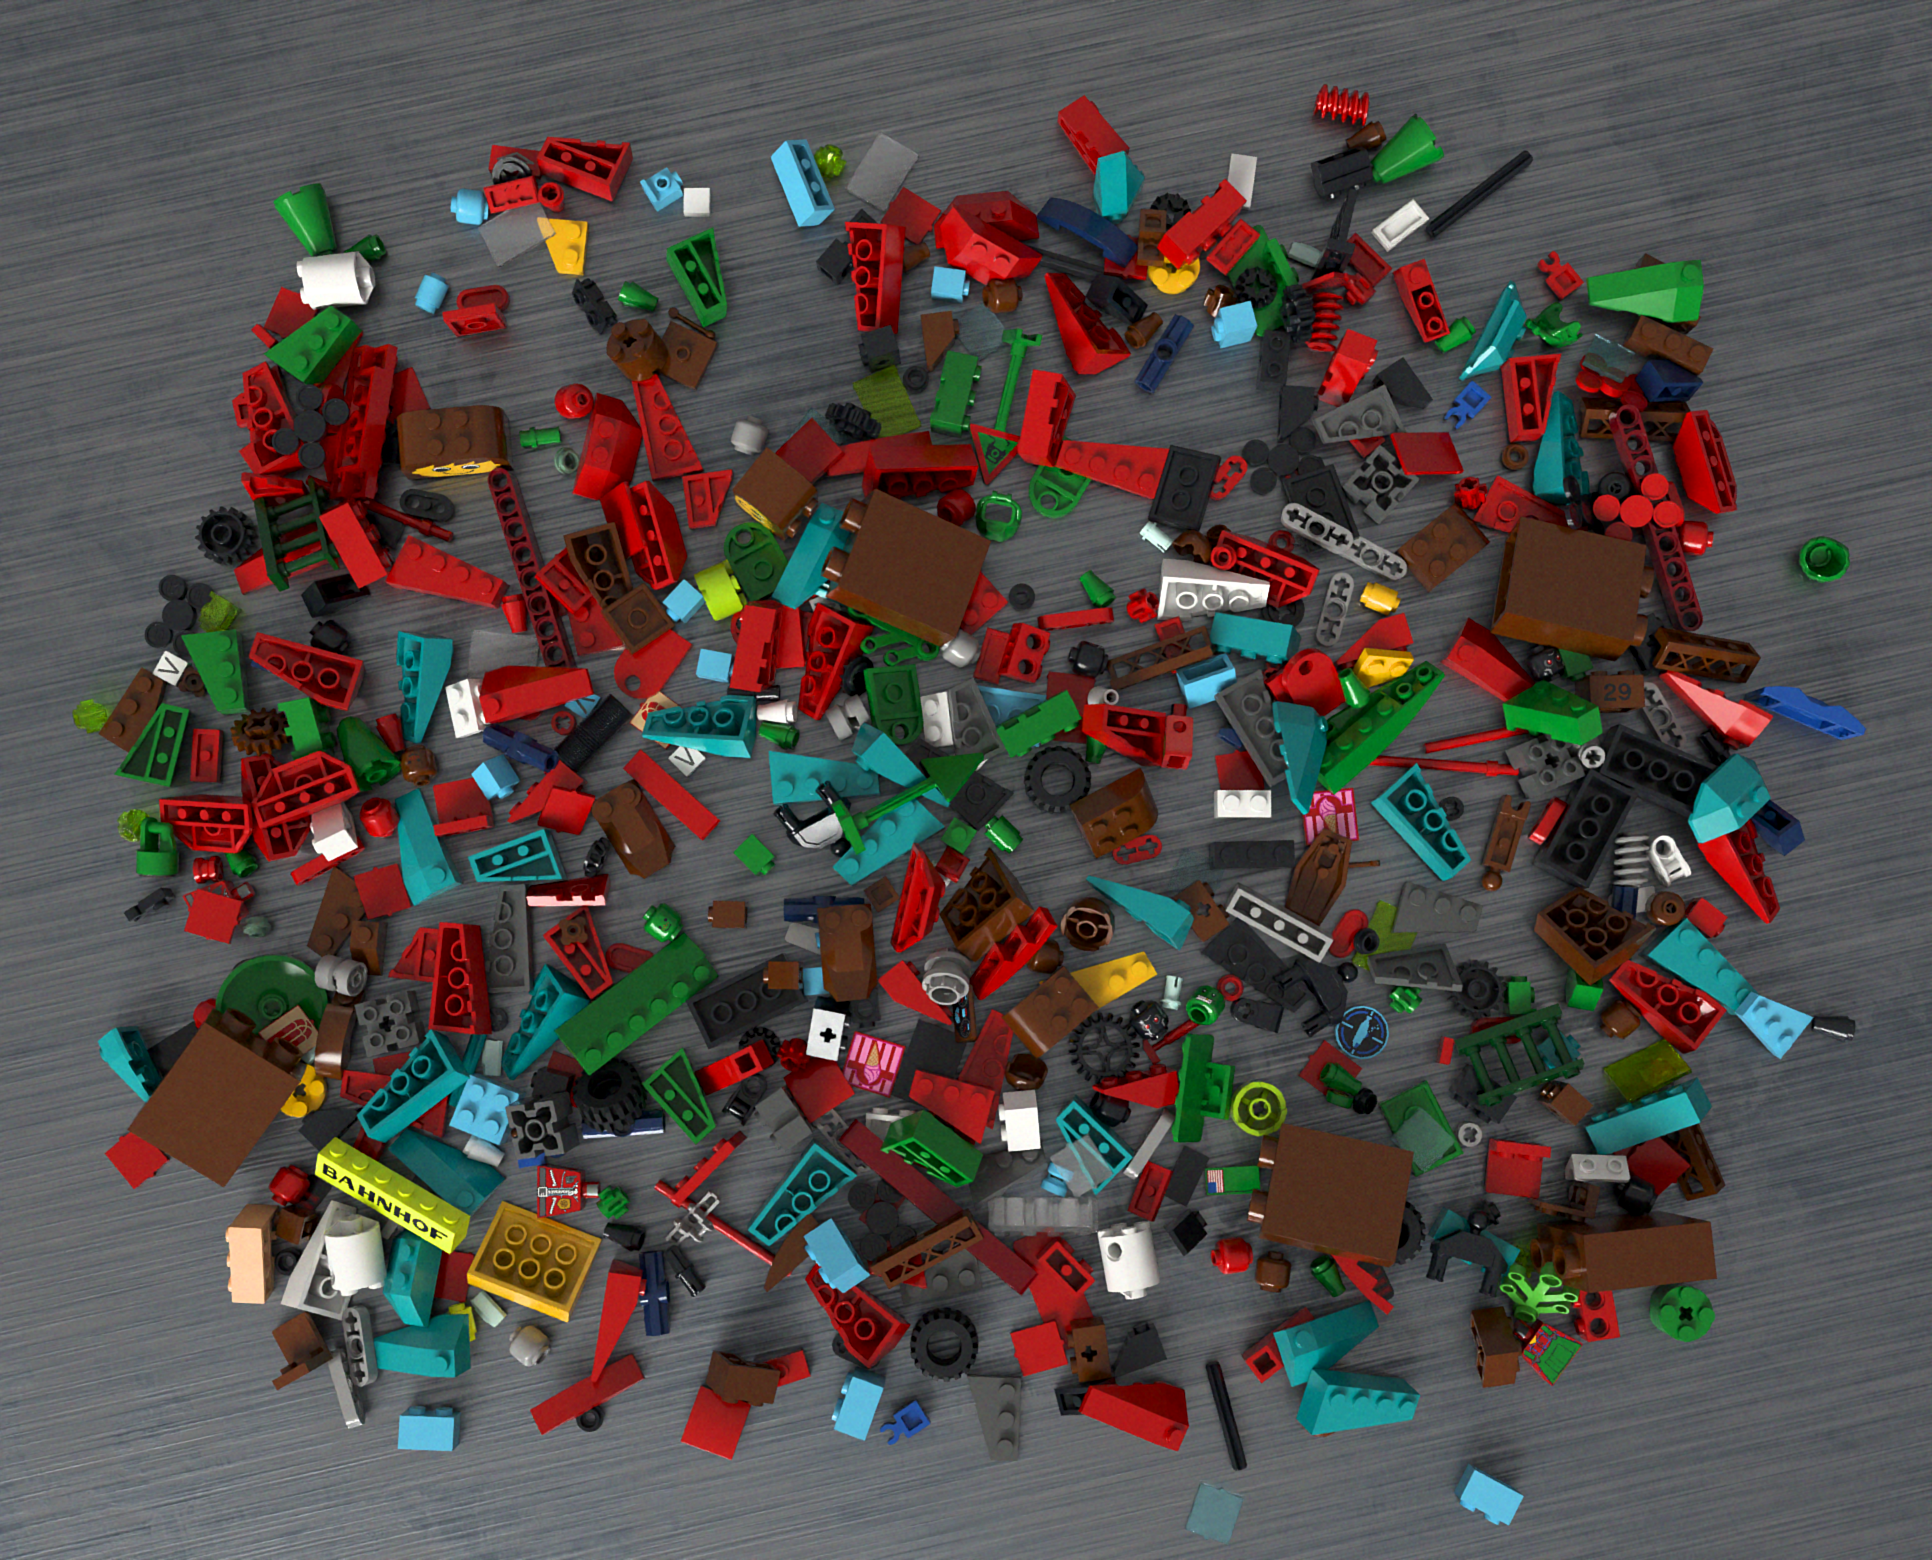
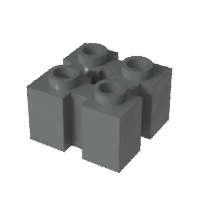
M1381 445L1376 448L1342 487L1344 494L1356 504L1361 500L1367 505L1364 512L1378 524L1398 505V501H1401L1420 480L1416 475H1405L1402 468L1400 470L1392 464L1396 458ZM1382 482V489H1379L1375 483Z
M1544 734L1505 751L1514 770L1519 768L1523 775V778L1518 781L1526 799L1541 795L1558 786L1586 776L1578 757L1571 758L1567 748L1572 746V743L1551 739L1550 734Z
M415 990L386 996V1004L384 999H374L355 1005L359 1026L366 1025L369 1034L362 1036L367 1057L396 1051V1043L398 1049L422 1044L425 1041L426 1033L423 1021L416 1022L414 1016L415 1012L420 1011ZM394 1019L395 1025H392L390 1029L388 1021Z
M787 1085L755 1106L757 1112L754 1113L763 1127L768 1124L773 1132L770 1135L772 1142L778 1149L782 1147L785 1152L816 1130L814 1124L809 1123Z
M569 1092L549 1094L542 1099L540 1096L521 1098L505 1107L509 1127H516L517 1136L512 1138L517 1160L534 1158L544 1152L545 1156L565 1154L580 1144L576 1124H569L568 1115L573 1113Z

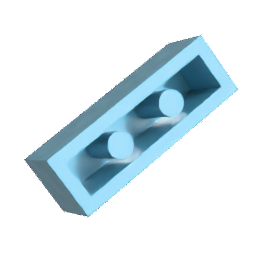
M807 139L786 140L774 152L771 160L798 226L819 225L835 210Z

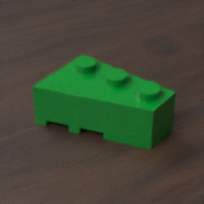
M712 227L667 248L666 257L668 265L703 327L725 318L727 315V300L720 270L718 250L716 248L714 228Z
M233 629L181 635L217 711L223 715L251 712L242 634Z
M1546 680L1535 683L1534 686L1502 703L1507 730L1526 729L1530 735L1537 736L1539 732L1550 734L1551 739L1583 745L1603 733L1599 706Z
M310 697L277 704L279 712L285 711L289 727H285L284 730L286 736H292L294 751L291 754L293 761L320 750L335 757L333 747H336V739L334 733L330 732L329 721H331V712L328 706L320 704Z
M161 703L114 775L171 787L190 710Z
M682 1047L646 1079L642 1085L696 1145L717 1127V1123L686 1050Z

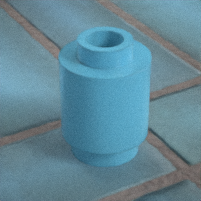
M432 272L430 276L424 275L415 299H417L415 306L435 314L436 309H440L449 288L445 284L446 279Z

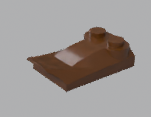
M635 779L619 785L593 802L590 809L593 817L598 821L630 874L638 875L645 879L671 863L672 852L676 845Z
M871 904L817 908L823 988L835 998L836 1002L869 999L872 990L878 984Z

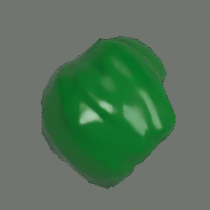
M1814 537L1806 541L1799 550L1798 561L1802 571L1811 580H1816L1820 583L1831 582L1840 579L1849 568V548L1830 537Z

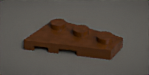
M141 667L102 727L99 735L129 753L161 705L167 681Z
M334 866L307 944V947L322 958L327 954L336 956L351 935L352 920L362 921L366 915L354 878L337 866Z

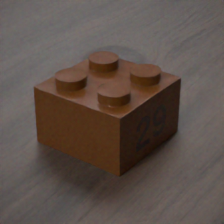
M1633 670L1618 671L1617 674L1607 675V671L1591 672V675H1586L1582 680L1575 682V695L1599 706L1600 713H1630L1645 707L1644 675H1634Z

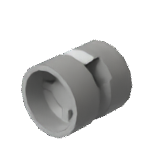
M858 694L844 700L843 706L836 704L825 710L840 741L853 735L854 729L859 730L863 723L872 725V721Z
M329 954L323 956L315 971V983L319 988L337 991L349 996L358 995L363 990L367 980V968L364 963L349 959L345 960L342 957Z

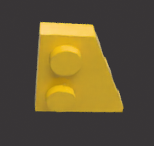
M538 218V224L558 273L584 275L589 234L588 222Z
M1364 648L1352 670L1368 688L1393 681L1407 672L1414 658L1411 652Z

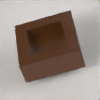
M886 876L863 890L878 913L900 899Z

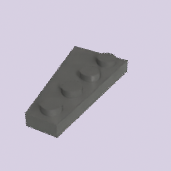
M1259 669L1217 693L1214 698L1269 787H1272L1286 779L1285 769L1289 767L1280 752L1279 746L1283 745L1284 742L1281 733L1275 730L1273 709L1270 703L1271 699L1263 681L1262 671Z
M529 884L502 885L499 887L493 919L495 924L493 934H490L489 956L488 960L485 961L488 993L534 991L530 906L526 897Z

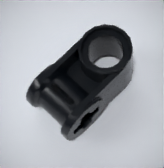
M1239 998L1232 1002L1230 1013L1237 1021L1278 1033L1285 1007L1263 1001L1258 1002L1247 998ZM1246 1003L1249 1013L1243 1014L1242 1017V1013L1238 1009L1240 1006L1244 1007Z
M756 1073L743 1079L737 1090L725 1104L722 1112L724 1114L728 1112L739 1119L741 1125L745 1126L754 1113L755 1106L766 1092V1078L762 1074ZM754 1079L760 1083V1091L758 1093H753L748 1089L749 1080Z

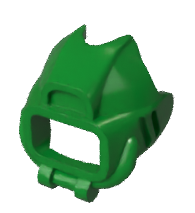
M1554 302L1546 307L1536 318H1529L1525 322V325L1532 329L1535 335H1540L1553 348L1570 345L1583 336L1581 332L1577 334L1581 328V324L1578 321L1566 323L1560 320L1559 315L1563 306L1559 302Z
M993 490L992 495L980 499L977 503L975 516L977 529L984 538L998 542H1004L1014 536L1021 524L1022 510L1020 505L1012 500V494H1000L998 491ZM994 503L1011 507L1012 515L1010 522L986 518L987 504Z

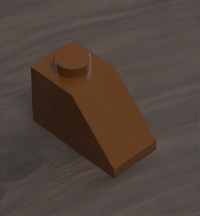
M952 311L921 314L927 372L935 370L947 355V351L954 346L955 335L960 334L958 319H953Z
M352 920L350 939L352 960L364 963L367 968V975L383 976L388 923Z
M768 961V967L763 969V982L768 983V989H803V962Z
M292 1205L281 1208V1211L277 1212L274 1226L277 1227L275 1235L296 1245L309 1241L318 1226L321 1211Z

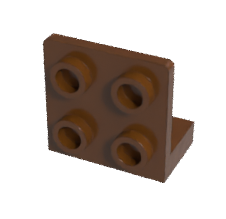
M1575 1180L1574 1185L1570 1186L1568 1200L1571 1201L1570 1206L1528 1197L1527 1202L1534 1204V1210L1541 1211V1213L1557 1216L1559 1211L1561 1216L1584 1222L1585 1218H1595L1601 1187Z
M308 1311L301 1313L272 1331L289 1364L280 1370L282 1375L272 1381L277 1390L333 1359L328 1346L322 1339Z

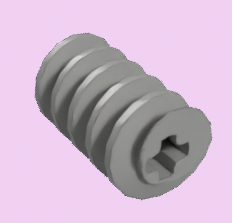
M1618 832L1623 837L1615 839V844L1622 846V848L1614 850V853L1622 858L1615 860L1614 865L1622 867V869L1614 871V875L1620 877L1621 880L1613 882V885L1641 887L1642 883L1649 881V878L1641 876V873L1649 871L1648 867L1641 865V862L1649 860V857L1642 855V852L1650 849V846L1642 844V841L1650 839V836L1643 833Z

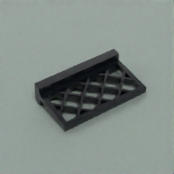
M1349 190L1332 225L1330 237L1312 271L1310 281L1331 272L1343 273L1349 263L1355 244L1346 242L1358 190Z

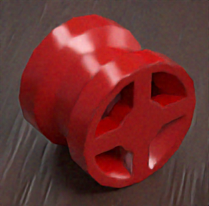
M211 856L207 860L201 857L194 859L193 875L197 884H205L209 880L213 882L222 881L224 871L219 856Z

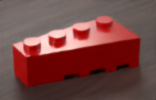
M845 222L846 231H849L851 243L848 244L849 255H852L854 271H851L852 282L856 284L857 292L854 296L858 331L870 332L891 325L893 333L898 334L906 227L878 223Z
M971 444L869 447L862 489L865 497L875 488L900 500V497L915 494L916 497L926 496L927 493L935 489L944 492L974 485L979 465Z
M439 922L428 1030L433 1029L436 1031L475 1035L492 1034L480 925Z

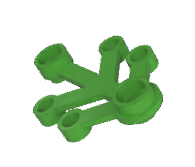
M1547 1262L1541 1268L1539 1282L1535 1287L1525 1278L1527 1271L1525 1267L1518 1264L1510 1265L1508 1276L1502 1277L1500 1289L1507 1293L1514 1302L1512 1309L1515 1318L1518 1320L1521 1319L1526 1323H1532L1536 1321L1540 1313L1567 1314L1570 1311L1571 1302L1578 1301L1580 1290L1566 1285L1563 1286L1562 1291L1547 1292L1550 1287H1560L1563 1279L1557 1276L1553 1262ZM1517 1286L1521 1288V1290L1526 1294L1527 1298H1524L1517 1291ZM1553 1301H1554L1553 1304H1538L1539 1302H1553Z

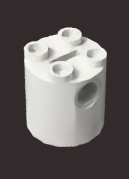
M358 251L305 257L303 261H297V272L299 277H302L304 288L300 289L301 299L304 304L309 303L313 310L330 306L345 307L368 303L372 290L375 287V275L373 268Z
M359 1214L348 1215L340 1218L333 1227L324 1232L333 1289L341 1290L342 1296L356 1294L358 1289L361 1288L377 1289L385 1285L387 1273L378 1221Z
M1149 1221L1136 1222L1134 1226L1127 1227L1126 1223L1111 1225V1228L1098 1230V1240L1109 1292H1120L1125 1295L1126 1299H1137L1147 1295V1287L1161 1282Z

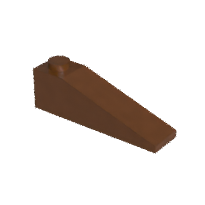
M615 522L563 535L570 562L602 610L633 590Z

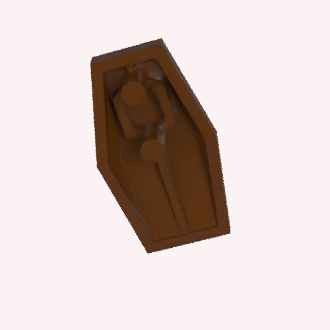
M1322 828L1295 865L1285 908L1318 926L1321 925L1346 886L1352 839Z

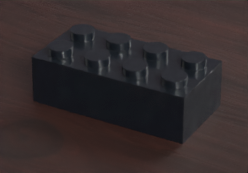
M1618 724L1610 727L1603 743L1604 762L1599 767L1593 768V770L1637 793L1639 797L1689 818L1690 813L1693 814L1694 802L1701 783L1719 766Z
M1593 769L1584 770L1586 776L1577 779L1566 800L1567 805L1545 839L1532 863L1576 888L1579 886L1583 889L1590 887L1638 796L1637 793Z
M786 953L767 960L686 1000L708 1049H712L808 1002L807 997L804 996L803 989H768V983L763 982V969L768 967V961H789Z

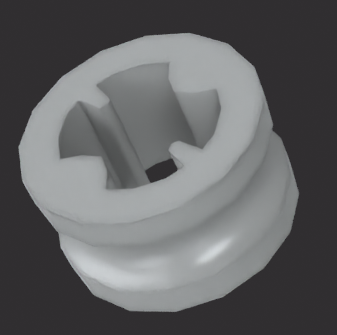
M1587 742L1579 747L1577 757L1583 765L1591 769L1599 767L1604 762L1605 753L1597 743ZM1591 750H1593L1596 756L1594 758L1591 756L1592 759L1589 760L1586 755L1588 752L1591 754Z
M1464 1121L1456 1128V1138L1463 1145L1473 1147L1481 1141L1482 1131L1477 1124ZM1467 1127L1470 1130L1473 1128L1475 1130L1471 1141L1468 1138L1463 1139V1136L1466 1134L1464 1129Z

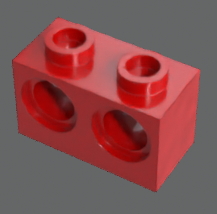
M1014 623L998 674L1025 684L1035 683L1042 673L1041 663L1043 656L1049 650V637L1051 633L1025 623ZM1029 635H1031L1034 640L1032 648H1030L1027 645V638ZM1021 660H1023L1026 664V670L1024 673H1022L1019 669V663L1021 662Z
M1580 1290L1578 1301L1571 1302V1306L1576 1309L1577 1319H1574V1327L1577 1335H1580L1587 1342L1620 1337L1612 1290L1595 1292V1299L1591 1303H1586L1585 1300L1588 1292ZM1599 1318V1328L1592 1331L1590 1328L1591 1321Z

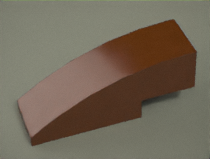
M811 1213L806 1215L793 1228L776 1253L763 1287L766 1292L771 1290L809 1257L803 1248L807 1244L804 1236L820 1226Z

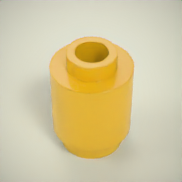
M1367 582L1359 601L1365 603V607L1388 616L1390 611L1396 612L1401 598L1397 597L1398 591L1377 582H1374V584Z

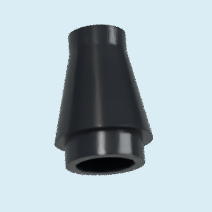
M1814 1016L1811 1031L1841 1042H1845V1040L1852 1041L1855 1033V1020L1849 1019L1848 1016Z
M608 1222L604 1229L603 1237L631 1252L633 1250L639 1251L644 1244L646 1230L641 1229L640 1225L613 1224Z

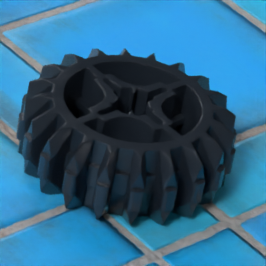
M1098 1012V1021L1094 1022L1091 1015L1088 1016L1089 1025L1086 1026L1084 1022L1079 1024L1083 1028L1081 1033L1075 1029L1072 1030V1033L1078 1036L1077 1041L1073 1039L1068 1040L1069 1044L1076 1045V1049L1068 1050L1069 1055H1077V1058L1070 1061L1071 1065L1080 1063L1082 1066L1076 1072L1081 1074L1085 1070L1088 1071L1085 1075L1086 1081H1089L1092 1075H1095V1084L1101 1082V1077L1114 1076L1119 1079L1118 1073L1121 1071L1126 1076V1073L1129 1072L1125 1069L1127 1065L1132 1068L1136 1067V1064L1130 1061V1058L1140 1057L1139 1053L1132 1052V1048L1140 1047L1139 1042L1131 1043V1039L1137 1037V1033H1127L1131 1028L1130 1023L1125 1024L1123 1028L1120 1026L1123 1022V1017L1121 1016L1117 1018L1115 1023L1112 1022L1113 1013H1108L1107 1020H1103V1014ZM1105 1026L1115 1028L1123 1036L1125 1042H1110ZM1097 1028L1098 1038L1096 1043L1082 1047L1086 1035L1091 1030ZM1102 1035L1106 1045L1118 1046L1117 1048H1111V1051L1108 1052L1109 1054L1105 1056L1106 1062L1101 1052L1096 1050L1090 1051L1091 1049H1097L1098 1045L1101 1046L1099 1043L1102 1042ZM1126 1050L1121 1063L1110 1070L1111 1056L1116 1052ZM1083 1055H1097L1102 1064V1071L1091 1068L1085 1062Z

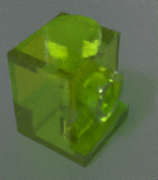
M211 591L209 596L213 599L203 606L200 612L201 616L198 619L201 622L199 627L206 632L229 630L242 609L221 595Z

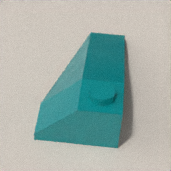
M1556 391L1553 394L1546 430L1542 437L1534 469L1533 491L1536 496L1550 504L1572 503L1567 499L1563 488V479L1569 475H1573L1577 479L1580 495L1590 493L1588 472H1582L1579 458L1584 456L1583 449L1579 447L1574 435L1578 433V425L1573 402L1560 391Z
M821 503L809 521L772 595V600L796 609L818 592L819 587L829 580L820 575L825 559L833 546L843 550L850 533L839 528L843 511Z
M398 631L396 662L397 666H402L403 680L398 681L399 690L403 692L405 701L400 707L403 738L405 740L421 743L451 666V658L454 654L453 639L440 635Z
M727 695L720 697L721 700L706 703L705 700L696 702V706L687 708L677 706L649 712L642 736L646 739L721 756L751 758L756 739V699L754 696Z
M417 788L396 798L395 807L400 818L398 836L403 883L413 905L416 906L463 884V881L443 837L435 836L433 825L437 824L421 789Z
M548 964L543 966L533 982L534 991H529L528 993L532 995L527 1010L522 1009L519 1016L522 1018L518 1032L512 1034L501 1061V1066L510 1080H515L557 1041L559 1037L554 1030L587 1006L590 1001L580 985Z
M138 1026L116 1027L98 1041L101 1047L99 1049L100 1055L136 1094L146 1102L162 1080V1077L147 1052L148 1047Z

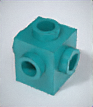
M1559 1030L1572 1061L1578 1060L1577 1057L1581 1055L1578 1049L1581 1045L1571 1034L1566 1037ZM1548 1037L1538 1048L1545 1055L1541 1058L1550 1069L1562 1066L1550 1037Z

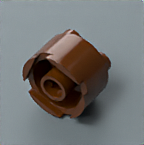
M635 319L625 323L619 322L612 327V334L608 339L606 347L607 355L631 381L647 380L654 376L652 373L658 367L661 369L665 365L668 357V348L646 319Z

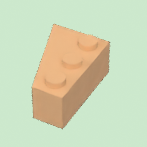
M247 1204L226 1229V1241L229 1242L230 1249L227 1255V1266L231 1269L228 1290L232 1292V1302L265 1304L274 1291L275 1256L271 1254V1241L277 1240L276 1231H272L273 1217L279 1211V1205Z

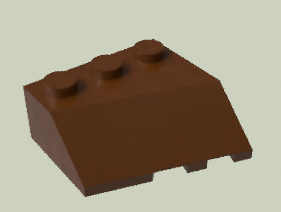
M990 847L984 854L987 858L979 869L974 867L969 874L972 878L967 885L956 891L939 914L955 947L974 962L984 956L994 943H999L1010 934L1017 924L1020 925L1035 913L1017 878Z
M1578 886L1538 913L1534 931L1589 985H1592L1629 960L1652 935L1656 927L1649 923L1645 925L1633 919L1634 915L1625 910L1622 913L1612 908L1606 900Z

